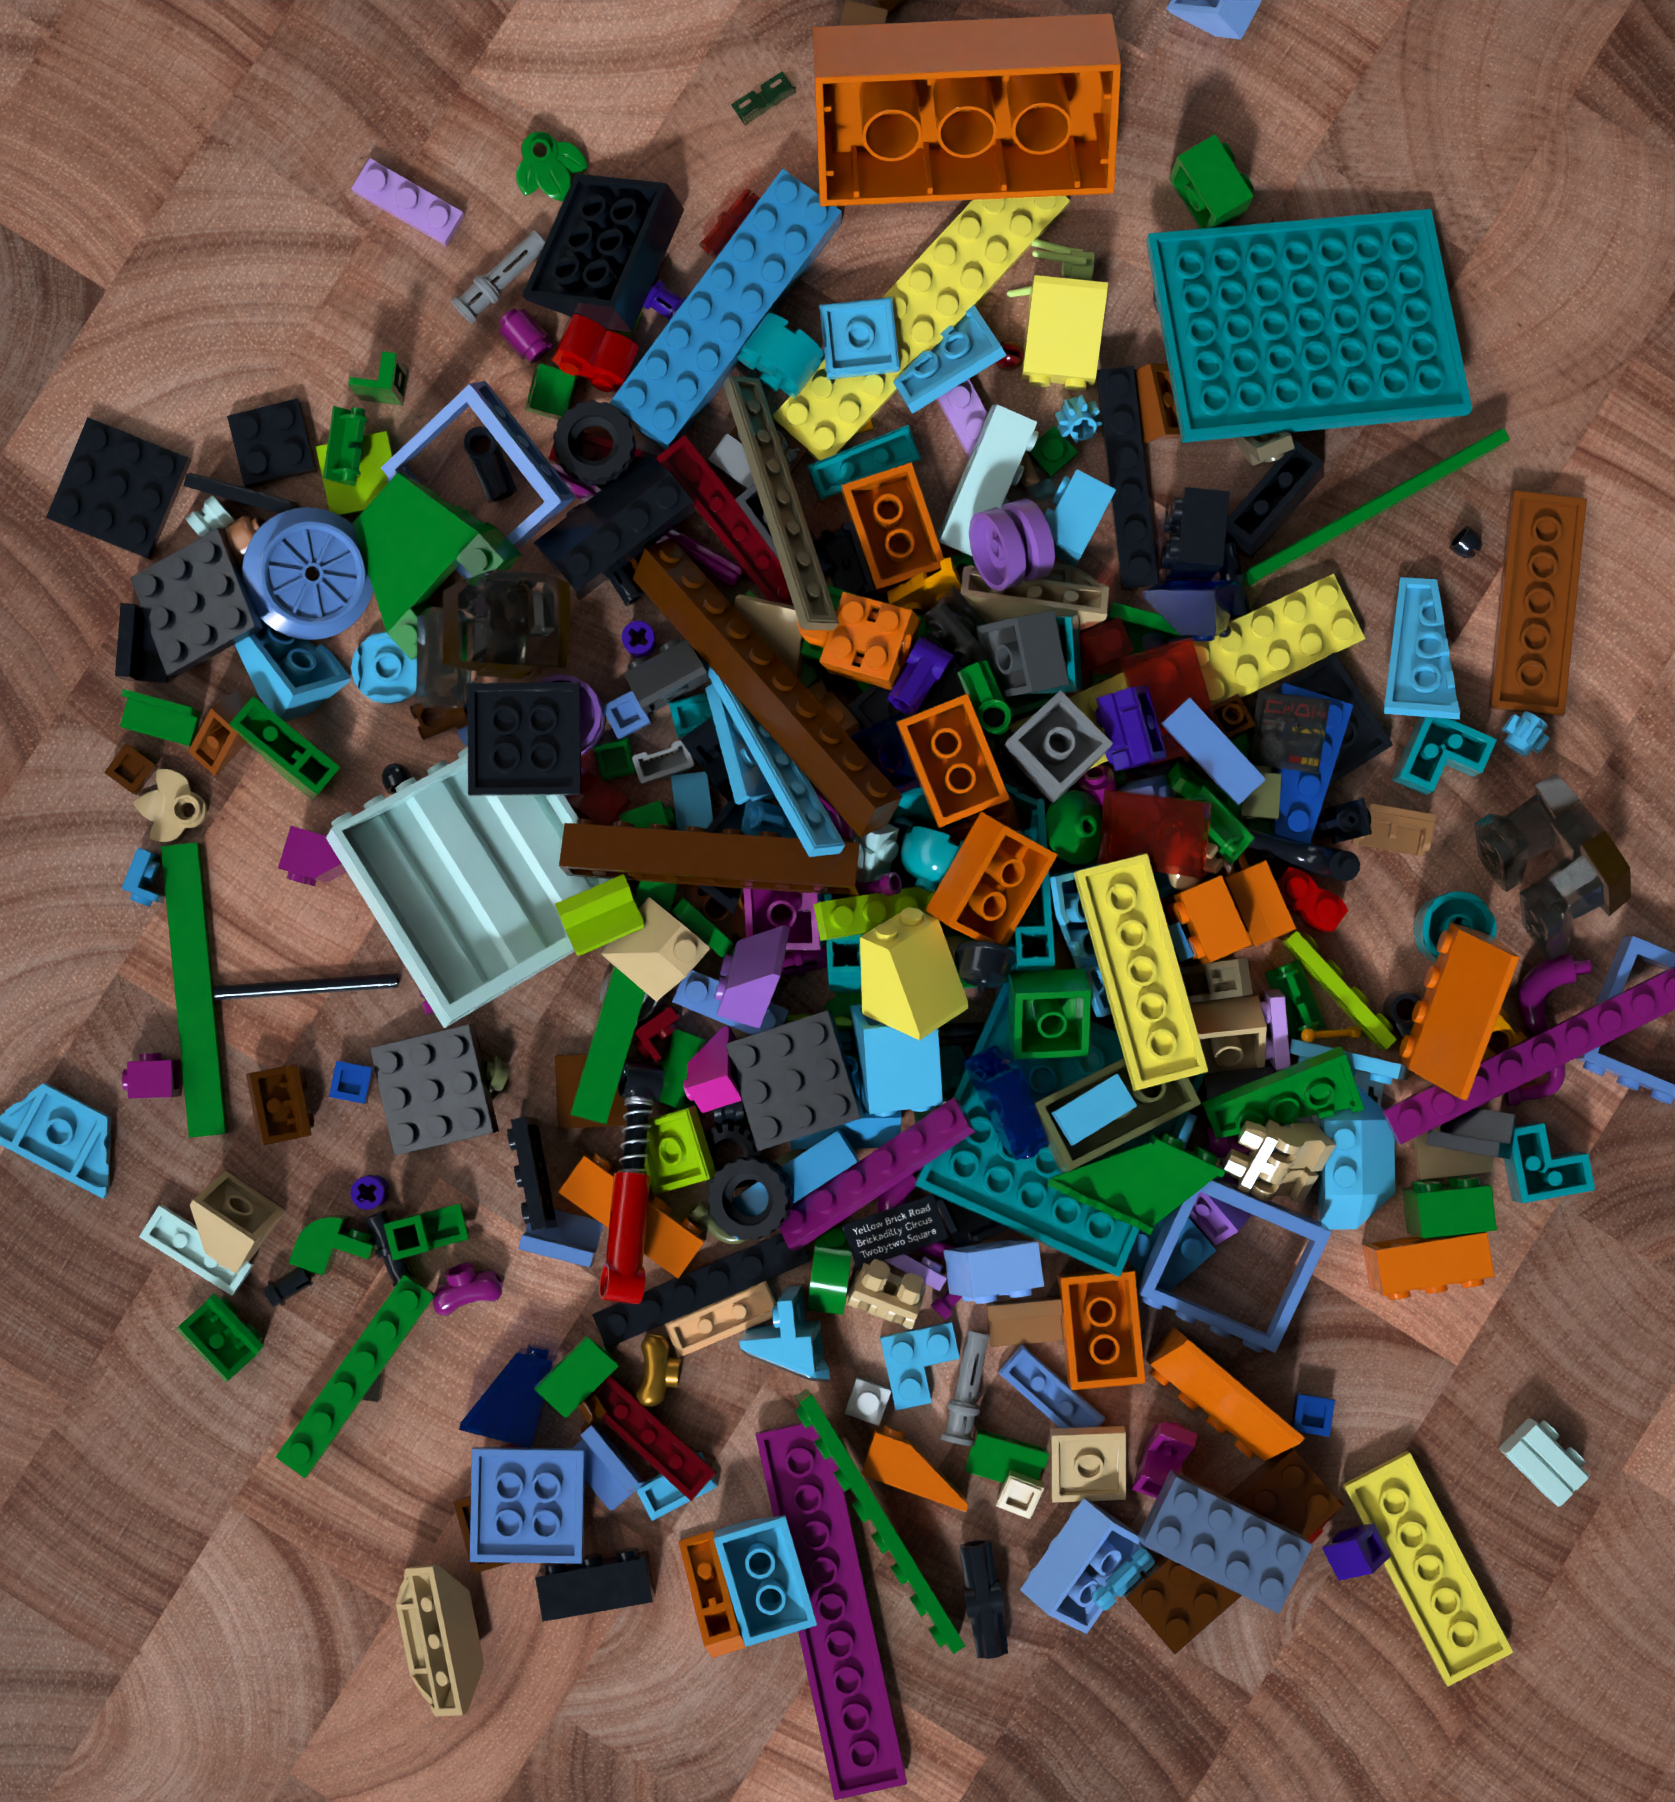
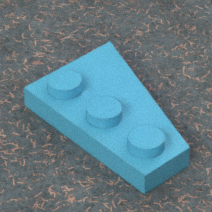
M975 305L965 312L966 315L955 327L950 325L940 334L943 340L932 351H923L893 382L912 414L1006 356L1002 346Z
M1292 1039L1289 1053L1298 1055L1297 1063H1300L1334 1048ZM1344 1051L1353 1076H1355L1357 1069L1370 1072L1369 1080L1389 1085L1392 1084L1393 1078L1408 1079L1409 1070L1404 1064Z

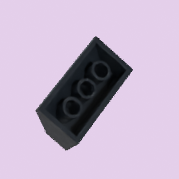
M648 454L538 538L534 544L562 580L570 583V590L578 600H581L642 553L646 547L651 546L694 513V503L673 475L652 455Z

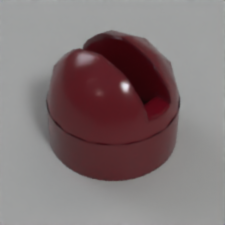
M1014 340L1002 341L1000 345L1003 349L1019 354L1018 357L1006 354L1005 357L995 363L1002 370L1013 371L1022 363L1023 349Z

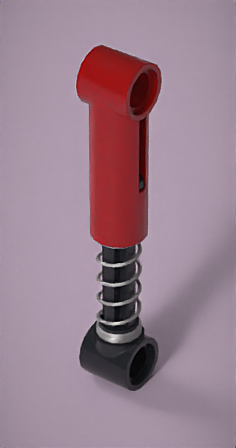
M625 1061L618 1083L619 1096L625 1099L624 1105L627 1108V1113L623 1115V1118L626 1120V1127L622 1129L625 1140L620 1145L622 1150H624L623 1157L619 1159L622 1170L614 1173L606 1263L602 1268L599 1283V1296L601 1300L640 1304L645 1290L646 1275L643 1267L651 1177L644 1174V1172H647V1169H644L645 1157L649 1156L645 1154L646 1142H650L647 1139L648 1127H651V1125H648L649 1113L653 1112L651 1107L661 1096L664 1082V1070L660 1065Z

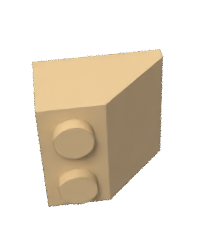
M1259 996L1189 1003L1208 1068V1072H1205V1074L1265 1067L1267 1026Z

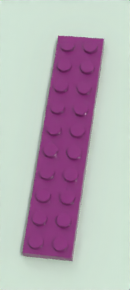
M802 1422L756 1432L755 1435L773 1517L786 1515L817 1621V1626L800 1630L798 1634L834 1800L906 1785L905 1769L845 1493L833 1475V1472L838 1468L831 1457L824 1460L813 1442L819 1437L812 1425L806 1429Z

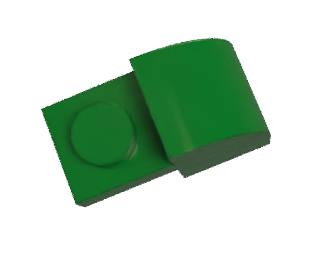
M462 1203L414 1214L384 1224L393 1261L470 1239Z
M330 1215L310 1223L302 1230L295 1242L288 1263L323 1276L330 1272L337 1250L369 1260L374 1257L377 1245L375 1241L370 1240L372 1234L352 1227L349 1232L345 1231L349 1216Z
M833 1226L816 1238L807 1310L844 1314L852 1251L850 1250L843 1227Z

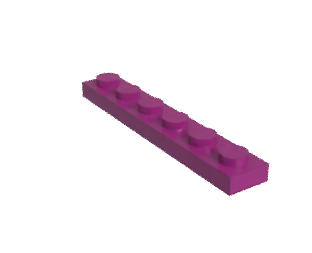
M952 1098L793 1205L789 1211L791 1213L790 1216L780 1227L788 1248L796 1252L974 1133L975 1129L961 1102L956 1098Z

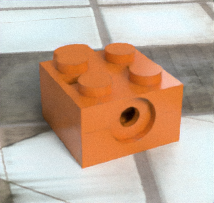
M846 592L842 593L836 611L839 624L833 631L801 629L798 620V629L801 636L810 644L824 647L819 662L829 673L892 690L906 668L905 663L914 648L922 624L913 610Z
M1217 852V858L1224 861V865L1221 867L1224 875L1223 880L1252 945L1246 948L1258 946L1296 929L1266 860L1249 867L1242 853L1234 862L1238 871L1235 872L1233 865Z

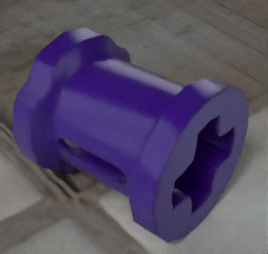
M660 279L650 290L643 307L647 310L650 308L654 309L667 318L669 323L687 297L681 298L665 287L666 283Z
M634 621L625 626L622 632V642L630 655L640 658L649 656L654 652L656 648L655 633L647 623ZM645 632L644 637L647 640V644L645 646L637 644L633 647L634 642L631 636L634 633L640 636Z
M379 1175L361 1177L351 1187V1199L361 1209H373L387 1200L389 1185ZM374 1184L377 1188L374 1191L376 1199L373 1197L365 1199L363 1195L367 1190L364 1185L370 1186Z

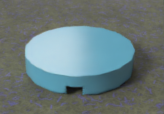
M383 631L370 635L357 647L353 653L351 671L353 681L362 694L374 702L391 705L404 702L417 692L423 683L425 663L423 656L411 660L387 632Z

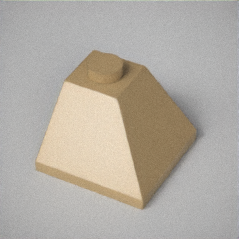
M648 897L638 909L645 927L608 943L600 954L657 1002L690 973L709 951L710 947Z
M226 1170L196 1196L190 1204L205 1254L216 1260L220 1266L231 1270L235 1274L252 1259L285 1213L284 1209Z

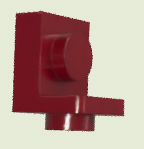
M673 1006L668 1007L635 1031L639 1039L634 1041V1043L646 1060L651 1056L656 1062L663 1058L662 1053L654 1044L652 1038L657 1036L661 1041L678 1029L675 1022L681 1019Z

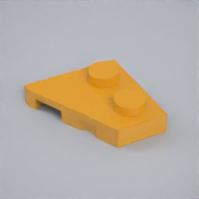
M951 558L940 561L941 570L927 578L926 573L921 572L912 577L908 582L888 591L889 604L913 610L918 615H922L923 612L932 609H947L957 605L961 601L959 598L962 581Z

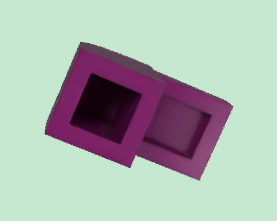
M1163 1421L1160 1425L1155 1423L1140 1457L1132 1490L1157 1499L1170 1470L1172 1469L1181 1474L1183 1462L1195 1447L1197 1434L1188 1431L1178 1423H1166Z

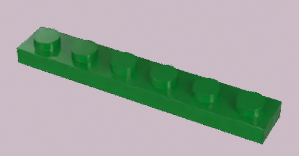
M409 1274L403 1275L275 1457L303 1478H307L430 1305L436 1296L434 1292Z

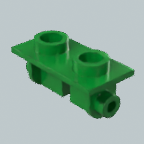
M333 406L323 474L324 479L353 487L356 486V479L361 476L359 471L362 451L361 443L363 442L365 423L368 422V417L365 416V409L352 407L351 410Z
M1203 786L1194 798L1189 795L1180 803V806L1183 808L1182 814L1198 831L1203 833L1211 844L1218 846V852L1231 865L1255 839L1253 834L1206 786Z
M1299 959L1264 973L1270 989H1279L1285 996L1287 1028L1291 1040L1301 1038V1033L1306 1028L1313 1029L1314 1031L1326 1028Z

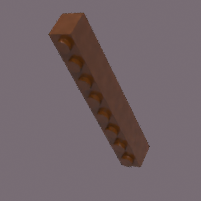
M578 819L577 823L564 824L559 867L567 876L613 879L624 874L626 880L860 896L865 853L861 844L850 837L841 836L845 847L840 854L809 857L797 835L796 838H783L781 834L771 831H762L759 833V836L745 835L743 831L737 829H724L722 833H709L707 829L697 826L686 827L685 831L671 830L670 826L663 824H650L649 828H636L634 824L623 821L613 822V826L599 825L597 821L590 819Z

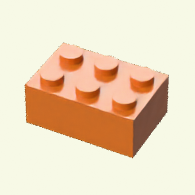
M912 462L842 485V496L850 520L854 523L876 596L885 594L898 585L908 582L912 577L921 572L926 573L928 578L941 570L940 561L944 560Z
M968 694L896 723L937 828L1010 800Z
M981 812L925 911L951 928L977 941L992 942L1006 946L1058 854Z
M1222 875L1167 897L1169 905L1165 907V911L1171 924L1180 923L1194 955L1187 959L1188 961L1192 959L1196 965L1211 963L1252 945Z
M1487 1232L1423 1239L1417 1236H1409L1362 1244L1369 1288L1377 1291L1381 1296H1388L1389 1300L1411 1297L1410 1291L1425 1290L1426 1294L1448 1291L1447 1285L1462 1284V1288L1482 1286L1485 1284L1484 1279L1495 1277Z
M1131 1267L1123 1268L1120 1277L1102 1270L1057 1274L1059 1297L1061 1298L1063 1312L1061 1320L1067 1383L1070 1389L1079 1390L1146 1383L1135 1271Z

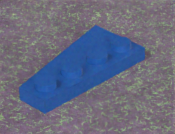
M1282 683L1280 694L1282 698L1328 703L1325 724L1279 718L1281 721L1324 726L1290 723L1289 728V723H1286L1285 733L1279 731V735L1286 741L1287 751L1285 756L1279 762H1276L1277 774H1281L1279 818L1273 821L1272 835L1311 843L1353 704ZM1294 726L1303 727L1302 729L1293 733ZM1288 728H1289V734H1292V735H1300V736H1308V737H1316V738H1322V742H1321V739H1314V738H1306V737L1292 736V737H1291V743H1290V736H1288ZM1309 728L1315 735L1300 734L1299 732ZM1312 729H1322L1321 736ZM1292 738L1320 741L1315 768L1288 764ZM1294 739L1293 746H1298L1299 740ZM1300 740V741H1299V747H1304V746H1301L1300 742H1303L1304 745H1305V741ZM1306 741L1305 748H1311V741ZM1312 742V748L1317 749L1318 742ZM1292 748L1294 752H1291V754L1296 755L1297 748ZM1298 748L1297 755L1303 756L1302 750L1304 751V749ZM1305 749L1304 756H1309L1310 750ZM1311 750L1310 757H1316V751Z

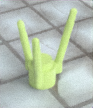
M1036 239L1032 243L1034 247L1049 250H1033L1032 255L1034 257L1062 262V276H1068L1069 279L1092 280L1094 252H1084L1083 249L1069 248ZM1031 286L1009 290L1007 296L1030 295Z

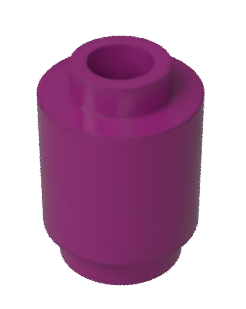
M514 308L501 318L499 323L502 327L499 330V334L522 360L527 359L533 364L551 349L552 343L548 340L549 334L526 309L517 311Z
M1098 765L1088 770L1078 780L1079 790L1092 796L1100 805L1105 819H1108L1117 811L1112 795L1117 790L1114 773L1109 767Z

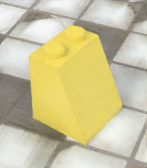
M1034 275L1029 295L1021 380H1029L1028 384L1035 387H1049L1050 383L1065 384L1066 389L1073 391H1084L1087 386L1093 387L1097 375L1108 282Z
M908 907L860 937L863 1015L921 1040L968 1009V1000L939 919L922 912L920 909Z

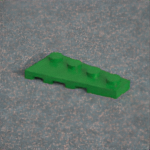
M1341 1046L1202 1102L1216 1139L1240 1134L1246 1121L1265 1126L1270 1119L1276 1123L1280 1122L1285 1126L1298 1123V1118L1317 1115L1321 1119L1334 1116V1111L1350 1109L1352 1112L1365 1110L1348 1059Z

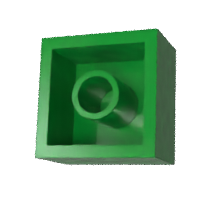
M1216 134L1177 156L1169 177L1170 182L1199 229L1228 227L1244 217L1254 197L1252 194L1254 188L1250 179L1245 173H1239L1233 163L1235 158L1231 148L1226 142L1221 143Z
M1084 969L1010 972L1008 1040L1014 1059L1089 1055L1091 988Z
M1470 1175L1449 1177V1184L1434 1182V1179L1412 1181L1413 1188L1402 1189L1406 1228L1409 1234L1423 1239L1497 1231L1492 1185L1480 1183L1479 1178H1471Z

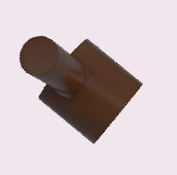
M598 1395L578 1406L585 1418L581 1432L583 1433L597 1419L607 1414Z

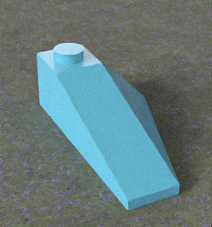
M260 617L263 629L234 644L258 696L267 708L285 722L310 714L347 685L351 679L332 652L325 646L320 644L316 647L309 640L296 639L279 633L267 625Z
M1099 865L1071 866L1049 872L1052 912L1076 969H1084L1091 988V1006L1096 1017L1112 1014L1073 874L1076 871Z

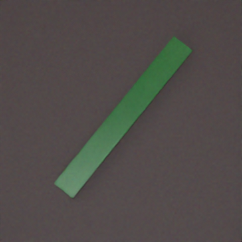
M1502 428L1496 430L1250 567L1245 572L1249 587L1499 449L1510 440L1507 432Z
M200 843L161 846L188 1136L193 1138L228 1134Z
M639 881L633 898L639 909L646 899L650 897L669 913L678 884ZM614 965L570 1110V1115L602 1124L607 1123L645 996V992Z

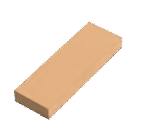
M766 1280L665 1323V1327L678 1358L773 1318L772 1309L777 1303Z

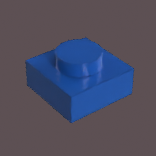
M336 1061L329 1097L367 1104L374 1067Z
M1296 1392L1291 1426L1298 1432L1330 1437L1335 1400L1333 1398Z

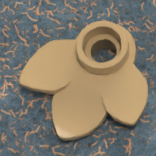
M158 769L156 771V783L159 790L148 792L134 801V806L141 815L154 822L150 831V839L159 842H170L177 839L185 828H194L200 825L207 814V806L204 799L200 795L191 792L187 778L169 769ZM187 804H193L195 808L194 814L190 817H186L183 812Z

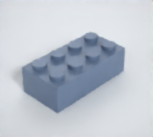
M1172 1469L1138 1535L1143 1546L1280 1614L1313 1546L1305 1536Z

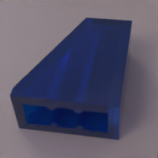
M996 1045L963 1060L964 1067L1003 1148L1016 1161L1034 1157L1039 1153L1040 1149L1050 1145L1022 1071L1013 1060Z
M528 1344L527 1349L520 1348L460 1422L459 1430L531 1448L535 1443L545 1404V1399L534 1390V1387L554 1368L557 1357L548 1355L549 1349L538 1345Z

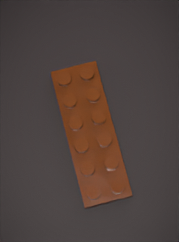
M1516 490L1511 493L1488 709L1522 713L1527 711L1532 714L1557 717L1565 715L1587 498Z

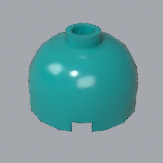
M913 826L912 829L908 827L902 841L900 855L906 872L917 879L915 886L929 892H936L964 841L961 840L958 847L955 842L949 839L950 835L919 826Z

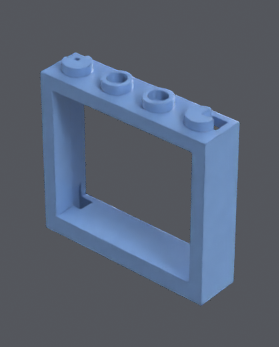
M486 381L470 383L390 458L381 469L388 476V483L398 472H402L419 482L407 464L470 406L544 501L539 508L506 537L519 550L570 504L576 496ZM461 564L458 565L456 570L463 578L469 580L470 583L477 582Z
M1635 936L1622 937L1596 1004L1623 991L1636 958L1667 970L1675 966V953ZM1600 1047L1575 1058L1584 1062L1583 1068L1593 1074L1604 1076L1606 1071L1618 1076L1616 1083L1637 1091L1639 1086H1642L1652 1091L1650 1097L1672 1105L1673 1100H1675L1674 1084L1598 1053Z
M1216 1177L1168 1214L1136 1283V1288L1139 1294L1143 1296L1142 1301L1154 1308L1162 1309L1163 1305L1176 1310L1175 1315L1184 1321L1195 1324L1197 1320L1209 1324V1330L1219 1336L1229 1338L1232 1334L1244 1339L1242 1343L1254 1351L1262 1353L1265 1348L1276 1353L1332 1232L1325 1224L1273 1201L1261 1200L1250 1192L1248 1194L1238 1190V1186ZM1200 1192L1309 1239L1266 1333L1157 1287Z

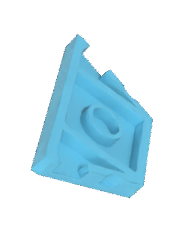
M712 683L705 690L735 803L740 805L749 799L752 802H759L762 799H775L776 796Z
M48 1083L41 1084L31 1091L27 1097L20 1102H16L6 1109L5 1113L0 1115V1145L103 1199L107 1198L110 1189L111 1116Z

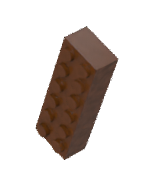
M1293 1448L1266 1460L1226 1496L1306 1538L1343 1507ZM1160 1554L1154 1559V1565L1146 1573L1143 1571L1140 1573L1142 1577L1124 1596L1170 1650L1176 1654L1242 1595Z

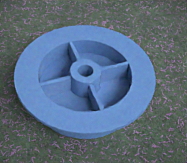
M304 507L279 513L265 522L256 531L245 551L242 577L256 612L267 625L286 636L296 639L317 640L339 634L360 618L372 597L373 587L354 526L333 512L319 508ZM308 567H312L316 572V576L312 581L308 580L305 575Z

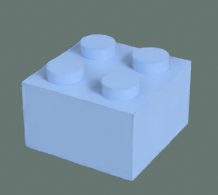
M1008 1239L943 1250L949 1294L962 1296L963 1301H975L976 1304L997 1301V1295H1010V1298L1032 1295V1288L1044 1287L1039 1243L1037 1241Z

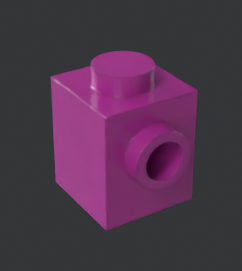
M161 1053L139 1054V1061L127 1062V1069H124L122 1073V1086L124 1091H128V1099L181 1096L180 1060H161Z

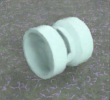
M211 495L204 501V507L200 512L192 511L185 517L186 521L200 537L217 528L226 529L236 521L214 495Z

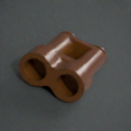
M456 684L443 688L441 694L410 706L413 718L419 721L418 731L423 740L454 727L459 730L468 726V709ZM443 709L445 716L426 723L424 716Z

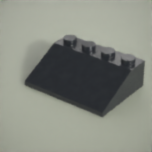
M575 174L522 297L529 302L570 317L573 314L585 316L597 322L605 329L632 332L684 212V207L667 183Z

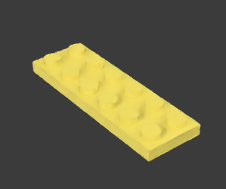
M1148 854L1073 873L1133 1091L1208 1072Z
M1405 1451L1342 1484L1362 1524L1375 1523L1391 1555L1383 1565L1447 1687L1513 1653L1410 1452Z

